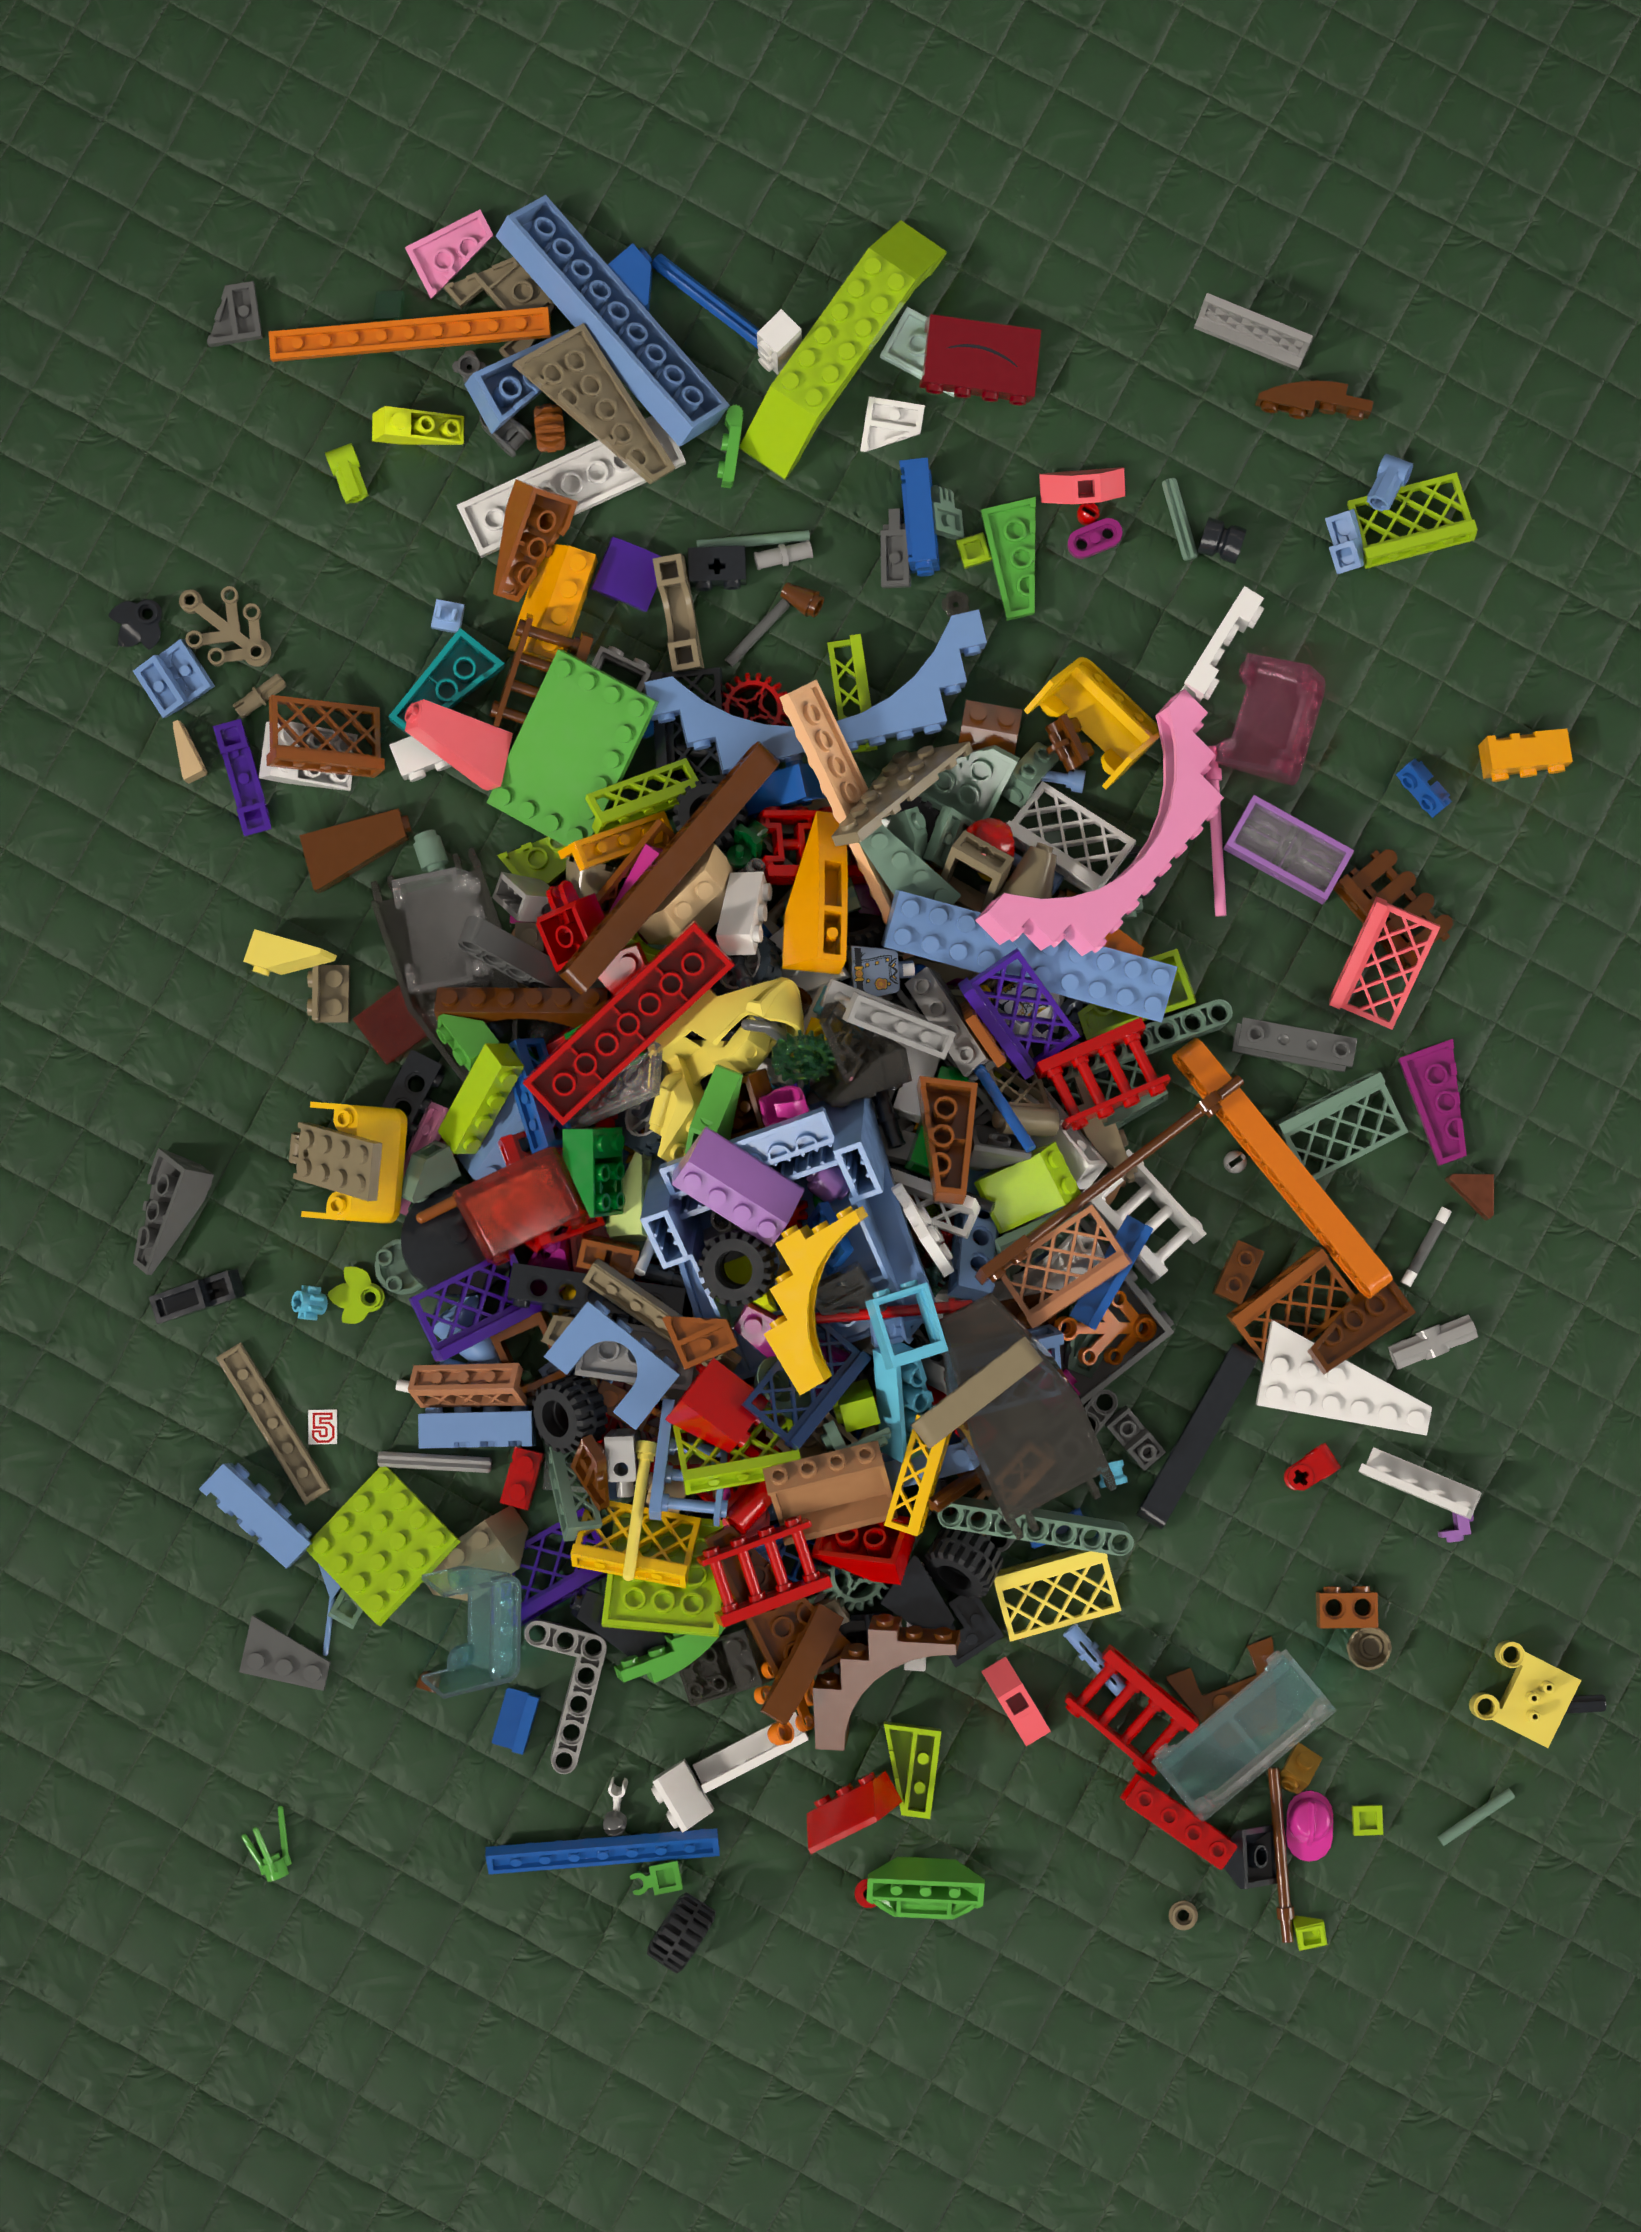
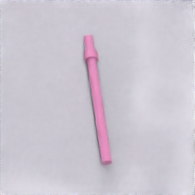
M1208 746L1216 756L1209 763L1212 768L1205 774V779L1220 793L1219 781L1222 780V770L1218 767L1217 746ZM1219 803L1217 806L1220 809L1219 812L1210 820L1215 917L1227 916L1221 804Z

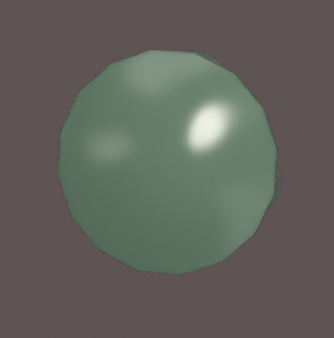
M401 1239L392 1240L377 1252L375 1262L376 1277L385 1289L391 1293L406 1295L412 1294L423 1287L412 1276L404 1262Z

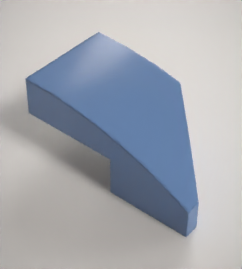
M922 1315L883 1318L891 1344L900 1343L904 1340L910 1344L914 1339L912 1335L922 1323L924 1324ZM869 1320L871 1343L874 1348H878L879 1345L871 1320Z

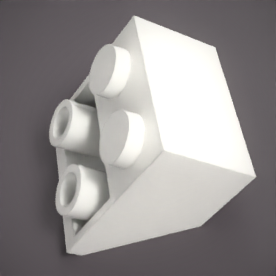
M685 1759L655 1776L653 1780L654 1785L651 1790L659 1804L665 1802L669 1810L666 1816L674 1829L679 1827L683 1833L714 1811L713 1805Z

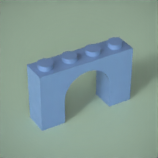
M597 1300L593 1304L591 1301H588L544 1357L568 1375L587 1350L596 1343L614 1341L627 1347L637 1363V1378L633 1387L613 1412L636 1430L680 1376L681 1373L677 1371L679 1365L667 1355L662 1359L654 1353L656 1347L646 1338L642 1337L639 1341L631 1334L634 1329L622 1319L616 1322L609 1317L610 1310Z

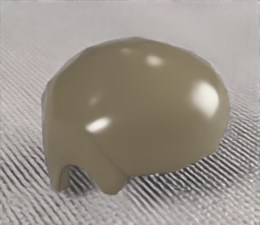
M1380 1628L1357 1629L1349 1638L1346 1647L1349 1659L1358 1668L1367 1671L1382 1667L1388 1661L1392 1652L1390 1638Z

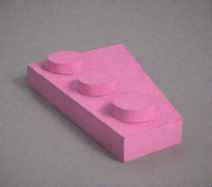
M478 210L405 247L431 300L492 239L493 233L481 210Z

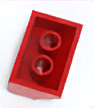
M886 1771L876 1776L873 1772H870L858 1779V1785L853 1787L851 1783H848L836 1790V1796L831 1798L829 1794H826L814 1801L816 1807L807 1813L808 1850L810 1854L879 1821L903 1802Z

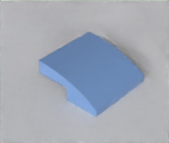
M185 639L178 640L160 655H153L133 670L162 718H166L215 687Z

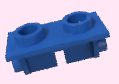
M1415 758L1396 774L1402 785L1411 792L1422 809L1428 812L1432 818L1452 802L1449 798L1450 794L1438 781L1431 786L1428 784L1427 781L1433 775L1422 761L1418 762Z

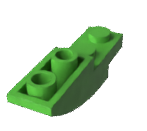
M721 1625L719 1630V1636L725 1629V1627L723 1628ZM677 1633L667 1634L665 1639L668 1647L664 1645L655 1646L649 1649L648 1654L644 1656H629L622 1659L620 1665L614 1666L617 1678L627 1682L647 1674L648 1679L652 1682L661 1681L694 1662L709 1649L718 1637Z

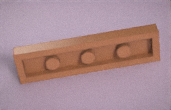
M519 1363L414 1365L408 1386V1392L420 1408L526 1406L527 1397L519 1387L523 1368Z

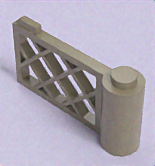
M1029 1046L1028 1053L1034 1058L1031 1046ZM1004 1051V1054H1005L1006 1059H1007L1006 1062H1008V1063L1011 1064L1013 1067H1015V1065L1013 1064V1062L1010 1060V1058L1007 1056V1054H1006L1005 1051ZM1001 1065L1000 1067L995 1066L989 1071L990 1076L1001 1093L1003 1092L1015 1100V1102H1008L1029 1136L1054 1137L1057 1134L1060 1125L1059 1113L1057 1109L1051 1108L1042 1079H1038L1036 1073L1029 1077L1033 1082L1030 1085L1018 1076L1020 1074L1018 1069L1013 1073ZM997 1071L1008 1080L1005 1083L994 1076V1072ZM1013 1082L1018 1087L1023 1089L1024 1092L1022 1094H1019L1017 1091L1009 1087V1085ZM1028 1094H1030L1031 1096L1036 1098L1040 1104L1032 1103L1025 1097ZM993 1101L995 1107L992 1115L993 1127L996 1128L999 1134L1015 1135Z

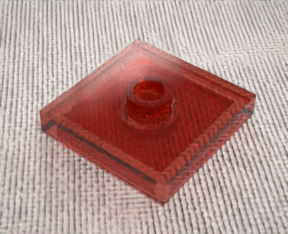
M399 985L353 1018V1021L387 1066L433 1032Z

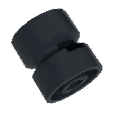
M1209 517L1197 552L1211 557L1219 553L1220 559H1223V561L1236 564L1247 529L1236 525H1231L1227 529L1225 528L1224 521Z

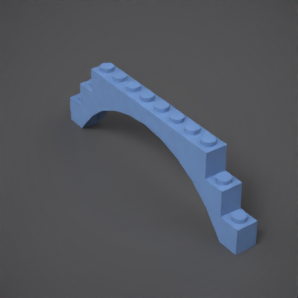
M979 610L952 615L934 652L916 675L891 697L860 714L837 721L850 751L857 750L858 745L869 743L870 747L885 744V739L897 737V740L901 741L914 737L913 733L924 731L927 735L941 731V727H944L947 722L941 692H944L946 696L961 692V688H964L967 683L961 654L964 653L965 657L980 654L981 649H984L987 643ZM673 676L644 682L645 694L659 701L651 721L658 720L659 723H667L675 720V716L680 715L687 748L694 747V750H702L711 747V743L715 742L723 775L728 774L747 750L758 741L777 757L780 762L785 761V763L794 760H802V757H807L802 744L796 738L795 730L792 726L766 725L733 716L703 701L679 683Z

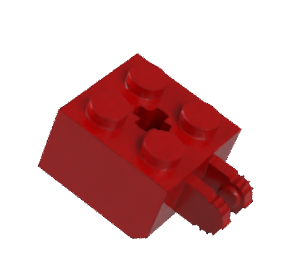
M566 880L562 881L558 887L551 886L546 891L552 911L537 917L536 926L556 972L563 968L605 918L595 893L579 899L573 883Z

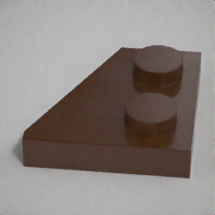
M592 1434L581 1438L571 1468L597 1509L601 1511L610 1505L607 1460L603 1446L596 1442Z

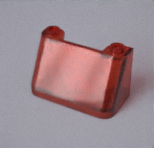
M557 1147L540 1150L453 1193L456 1205L488 1263L495 1266L510 1261V1256L514 1253L513 1248L560 1226H571L573 1230L581 1228L588 1224V1219L593 1218L589 1216L563 1160V1150Z

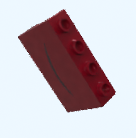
M929 315L925 321L924 332L927 333L923 375L919 388H924L926 392L931 394H942L943 391L953 392L954 396L959 398H969L971 395L982 396L981 399L988 402L1004 399L1009 400L1010 404L1017 406L1026 405L1035 397L1041 330Z

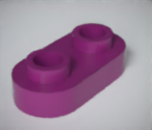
M1105 518L1077 529L1069 536L1067 543L1068 551L1075 558L1085 559L1113 548L1121 540L1122 527L1118 521L1112 518ZM1105 530H1109L1112 532L1113 537L1106 539L1102 533ZM1078 541H1084L1087 547L1085 549H1079L1076 546V543Z

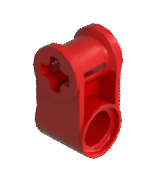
M1323 1443L1291 1465L1284 1473V1482L1292 1490H1306L1341 1468V1465L1327 1444ZM1295 1471L1297 1473H1304L1305 1476L1301 1478L1303 1484L1294 1483Z

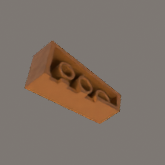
M919 1076L917 1093L934 1202L963 1205L967 1193L978 1083Z

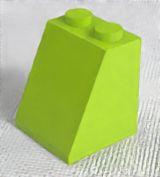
M1056 1142L1032 1150L1031 1159L990 1170L974 1182L981 1197L995 1202L994 1210L992 1213L989 1212L999 1234L1065 1206L1081 1194Z

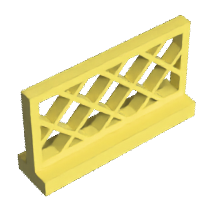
M1072 1549L1000 1569L994 1580V1585L1010 1642L1121 1611L1107 1554ZM1102 1563L1105 1573L1099 1583L1085 1576L1091 1566ZM1083 1569L1082 1573H1079L1076 1570ZM1069 1572L1079 1577L1071 1591L1057 1584L1062 1575ZM1056 1576L1055 1579H1054V1581L1048 1579V1578H1051V1577ZM1106 1579L1109 1589L1103 1586ZM1043 1580L1051 1585L1044 1598L1030 1592L1036 1581ZM1083 1580L1096 1586L1089 1601L1075 1594ZM1025 1584H1028V1586L1026 1587V1589L1023 1588V1587H1021V1586H1022V1585H1025ZM1055 1587L1068 1594L1061 1608L1048 1602ZM1016 1588L1023 1592L1016 1606L1005 1601L1004 1590ZM1103 1590L1111 1595L1113 1605L1100 1608L1093 1604L1099 1591ZM1027 1595L1041 1602L1033 1616L1020 1609ZM1073 1597L1086 1604L1082 1613L1075 1616L1065 1611ZM1045 1605L1058 1612L1054 1621L1047 1624L1037 1619ZM1007 1607L1013 1610L1010 1617ZM1090 1607H1092L1093 1609H1095V1610H1093V1611L1088 1612V1610L1090 1609ZM1017 1613L1031 1620L1025 1630L1013 1632L1011 1622ZM1062 1615L1068 1617V1618H1065V1619H1061V1620H1060V1618L1062 1617ZM1034 1623H1037V1624L1040 1625V1626L1032 1627V1626L1034 1625Z

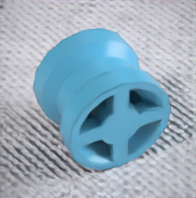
M1123 1459L1095 1466L1096 1472L1100 1473L1101 1477L1099 1481L1100 1488L1128 1482L1127 1476L1122 1471L1124 1466Z

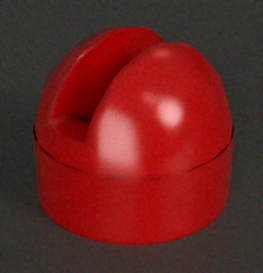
M1084 503L1079 506L1077 519L1082 525H1090L1099 519L1100 511L1096 504ZM1085 507L1096 515L1093 517L1082 509Z

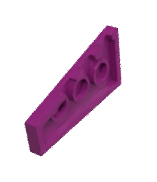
M753 1303L745 1305L734 1322L733 1329L767 1358L776 1356L764 1333L772 1329L769 1323L776 1320L778 1316ZM818 1337L819 1343H825L823 1339ZM826 1346L820 1347L826 1363H828ZM831 1346L833 1363L844 1362L849 1353L836 1346ZM840 1366L833 1367L834 1373ZM829 1378L819 1385L826 1384L829 1381ZM815 1389L816 1396L821 1389Z

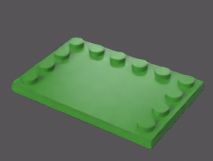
M558 649L508 755L501 787L492 790L487 803L564 846L595 835L592 829L595 816L585 800L586 794L622 781L659 701L570 653ZM606 798L596 800L602 811L608 810L612 802Z

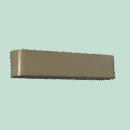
M1024 1336L911 1424L912 1428L928 1449H930L1043 1361L1042 1357Z

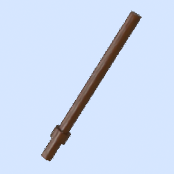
M1269 1767L1268 1778L1279 1906L1276 1907L1277 1919L1280 1920L1282 1942L1290 1943L1294 1942L1292 1919L1295 1916L1294 1906L1290 1903L1279 1767Z

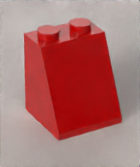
M714 1357L697 1375L665 1418L669 1423L728 1453L736 1446L742 1448L752 1435L748 1432L751 1425L754 1424L757 1427L761 1422L741 1405L754 1388ZM758 1394L752 1404L760 1411H765L763 1409L769 1401L762 1394Z

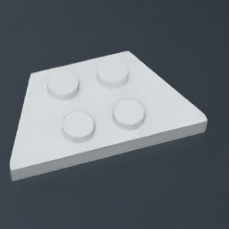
M901 1182L891 1188L892 1192L904 1208L903 1211L919 1240L943 1276L946 1277L954 1272L951 1259L954 1257L947 1245L941 1243L945 1239L938 1227L933 1224L929 1225L932 1223V1219L924 1207L918 1209Z

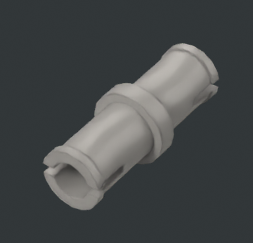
M809 540L787 546L783 543L779 544L778 548L754 552V559L758 570L780 564L783 567L789 566V562L813 558Z

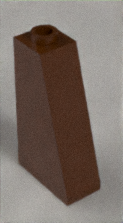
M398 808L299 835L314 891L317 894L326 891L408 841L407 832L412 831L408 815L402 816V812Z

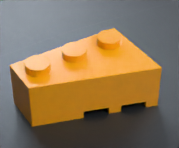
M1567 728L1535 731L1533 734L1527 735L1513 733L1509 735L1510 737L1496 739V736L1492 735L1487 736L1478 745L1483 779L1492 778V782L1508 780L1509 775L1520 774V778L1536 776L1537 771L1548 770V774L1566 771L1565 767H1568L1573 762Z

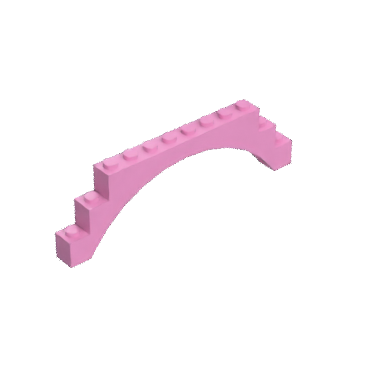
M1185 688L1170 698L1156 714L1163 750V789L1158 815L1148 840L1134 861L1107 885L1073 897L1039 899L1007 893L997 897L975 921L999 945L1009 939L1014 942L1024 933L1040 950L1050 945L1054 948L1065 939L1081 956L1090 951L1098 952L1107 942L1105 936L1109 932L1111 934L1114 933L1123 924L1121 920L1125 913L1129 915L1140 904L1137 899L1141 894L1145 896L1154 888L1156 883L1153 880L1157 876H1163L1171 868L1172 865L1169 863L1173 857L1175 859L1178 858L1188 848L1185 843L1189 838L1193 840L1202 832L1204 828L1201 824L1205 820L1208 822L1219 812L1220 809L1217 806L1224 797L1203 777L1212 768L1209 763L1216 755L1196 735L1204 724L1201 721L1208 712Z

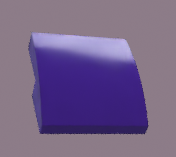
M612 537L591 590L614 601L619 600L642 612H647L657 588L653 558L661 556L624 540Z

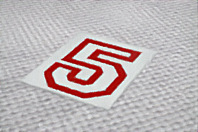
M308 1410V1444H337V1410Z

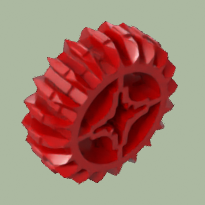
M745 673L746 682L742 683L740 678L736 676L734 677L736 687H733L730 683L725 684V688L729 692V694L722 693L723 701H725V703L723 702L725 712L730 714L732 705L743 713V719L765 724L769 723L771 725L788 726L786 722L782 721V719L789 720V717L783 711V704L779 698L788 693L787 691L777 693L782 687L780 682L775 683L771 687V676H768L765 682H761V673L756 674V680H751L750 673ZM747 690H759L751 699L736 698ZM767 694L773 698L777 705L776 717L763 707ZM758 703V711L761 714L758 716L755 714V717H750L749 719V710L747 708L749 706L752 708V705H757Z

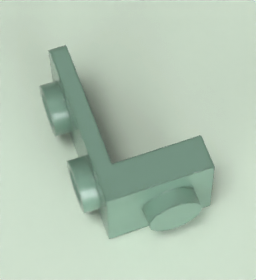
M1036 742L1017 763L1001 795L1020 808L1025 806L1032 797L1036 785L1059 761L1057 753L1048 755L1046 751L1048 747L1040 742Z
M834 1420L823 1424L824 1434L820 1435L826 1451H836L877 1440L881 1448L888 1444L887 1439L891 1438V1431L887 1427L846 1446Z

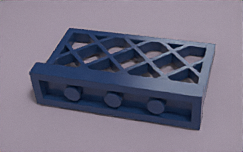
M828 1323L817 1325L824 1330L825 1343L819 1344L820 1347L826 1346L828 1362L826 1364L832 1376L826 1384L817 1385L810 1389L811 1403L808 1407H796L795 1391L797 1390L789 1376V1388L774 1389L773 1375L777 1371H785L781 1367L782 1365L779 1360L774 1363L741 1404L785 1441L784 1444L791 1450L801 1448L871 1360L867 1353L859 1351ZM830 1336L837 1342H830ZM842 1345L850 1354L844 1362L833 1363L831 1346ZM840 1366L834 1373L833 1367ZM768 1383V1384H769V1389H768V1390H762V1389L765 1387V1385ZM815 1389H821L816 1396ZM790 1391L791 1408L776 1410L775 1393ZM769 1393L771 1410L760 1411L752 1404L758 1394ZM804 1411L798 1418L797 1412ZM792 1412L793 1426L787 1433L778 1426L777 1413ZM766 1414H772V1420Z

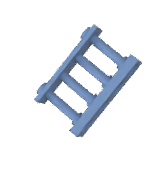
M663 1398L649 1504V1519L661 1520L662 1511L668 1512V1509L714 1514V1526L720 1527V1519L726 1518L728 1500H723L724 1488L717 1489L715 1502L669 1497V1494H664L666 1483H671V1481L683 1482V1477L680 1469H673V1466L668 1465L669 1455H675V1452L678 1453L675 1437H672L673 1424L665 1420L674 1408L675 1400ZM686 1442L691 1446L694 1444V1442ZM701 1443L697 1449L709 1456L716 1446ZM721 1450L716 1457H721L720 1463L728 1461V1452Z

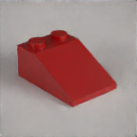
M898 1516L893 1521L909 1525L910 1517ZM884 1521L816 1538L811 1555L815 1559L870 1581L901 1585L914 1545L915 1536L884 1526Z

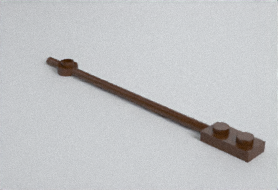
M1236 1075L1217 1091L1211 1092L1192 1110L1027 1235L1024 1234L982 1266L975 1275V1278L981 1285H984L989 1280L992 1283L999 1280L1005 1275V1268L1013 1263L1014 1266H1017L1029 1256L1026 1252L1029 1247L1200 1117L1202 1118L1207 1115L1211 1118L1222 1109L1220 1103L1244 1084L1243 1079Z

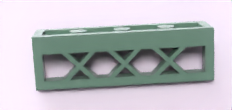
M542 1438L564 1542L574 1541L578 1531L600 1529L602 1527L600 1511L586 1492L583 1498H581L571 1490V1486L575 1481L580 1484L581 1482L575 1472L566 1466L565 1461L570 1455L574 1457L576 1450L564 1455L561 1451H554L552 1446L548 1447ZM581 1506L592 1513L593 1520L578 1521L577 1511Z

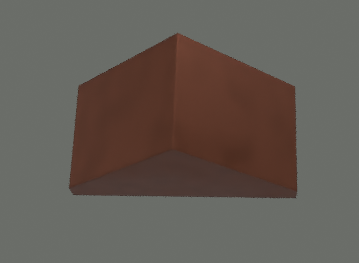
M1451 1174L1445 1179L1484 1220H1488L1494 1215V1174Z

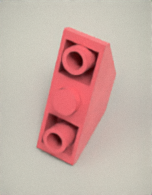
M1124 467L1039 474L1041 503H1097L1125 496Z
M1006 1656L981 1671L1026 1746L1051 1732Z

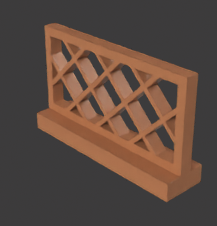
M1092 1204L1029 1247L1026 1251L1029 1255L1026 1263L1021 1262L1018 1264L1025 1267L1022 1283L1010 1281L1006 1273L1001 1279L1033 1329L1133 1262L1128 1254L1124 1252ZM1090 1213L1097 1222L1095 1235L1079 1232L1081 1219ZM1076 1223L1075 1231L1067 1229ZM1100 1228L1106 1237L1099 1236ZM1061 1232L1074 1234L1071 1251L1054 1248L1056 1237ZM1078 1235L1094 1238L1091 1255L1075 1252ZM1052 1239L1050 1247L1043 1246V1244ZM1098 1239L1110 1241L1116 1252L1108 1258L1095 1256ZM1037 1248L1050 1250L1046 1267L1030 1264L1032 1252ZM1054 1251L1070 1254L1067 1271L1050 1268ZM1074 1255L1090 1258L1088 1271L1084 1274L1071 1272ZM1094 1260L1102 1261L1093 1267ZM1011 1263L1010 1265H1008V1266L1005 1268V1270L1008 1269L1009 1267H1011V1266L1014 1265V1264ZM1029 1268L1045 1271L1042 1287L1026 1284ZM1049 1272L1066 1275L1063 1288L1058 1291L1046 1289ZM1070 1276L1078 1277L1069 1283ZM1014 1286L1021 1287L1020 1294ZM1025 1288L1042 1291L1039 1304L1031 1309L1028 1308L1023 1300ZM1046 1292L1053 1293L1051 1296L1044 1300Z

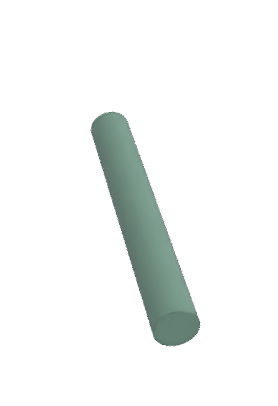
M1510 1788L1506 1789L1437 1836L1443 1846L1447 1845L1516 1798Z

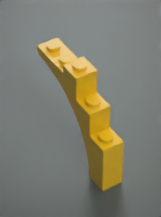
M851 1206L836 1214L838 1220L831 1225L828 1224L827 1220L812 1229L809 1228L808 1224L801 1229L794 1225L782 1232L781 1235L784 1239L775 1244L790 1270L775 1278L778 1284L769 1289L784 1315L769 1323L772 1329L764 1333V1336L799 1395L804 1394L832 1376L822 1355L816 1333L815 1303L817 1287L824 1266L836 1245L850 1229L868 1217L863 1206L856 1210H853Z

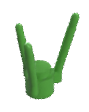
M283 1806L278 1807L282 1857H280L279 1852L269 1854L257 1827L253 1828V1832L264 1858L260 1857L246 1834L242 1835L246 1847L258 1864L261 1874H265L267 1882L275 1881L288 1875L287 1866L292 1864L288 1853Z

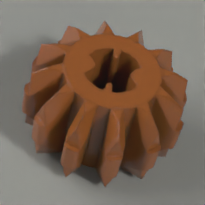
M551 403L536 406L533 412L538 450L540 452L547 451L548 453L563 450L565 447V433L562 408L557 404L551 405Z

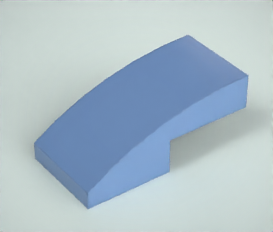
M1351 509L1325 518L1333 543L1329 550L1337 574L1364 566L1363 545L1355 510Z

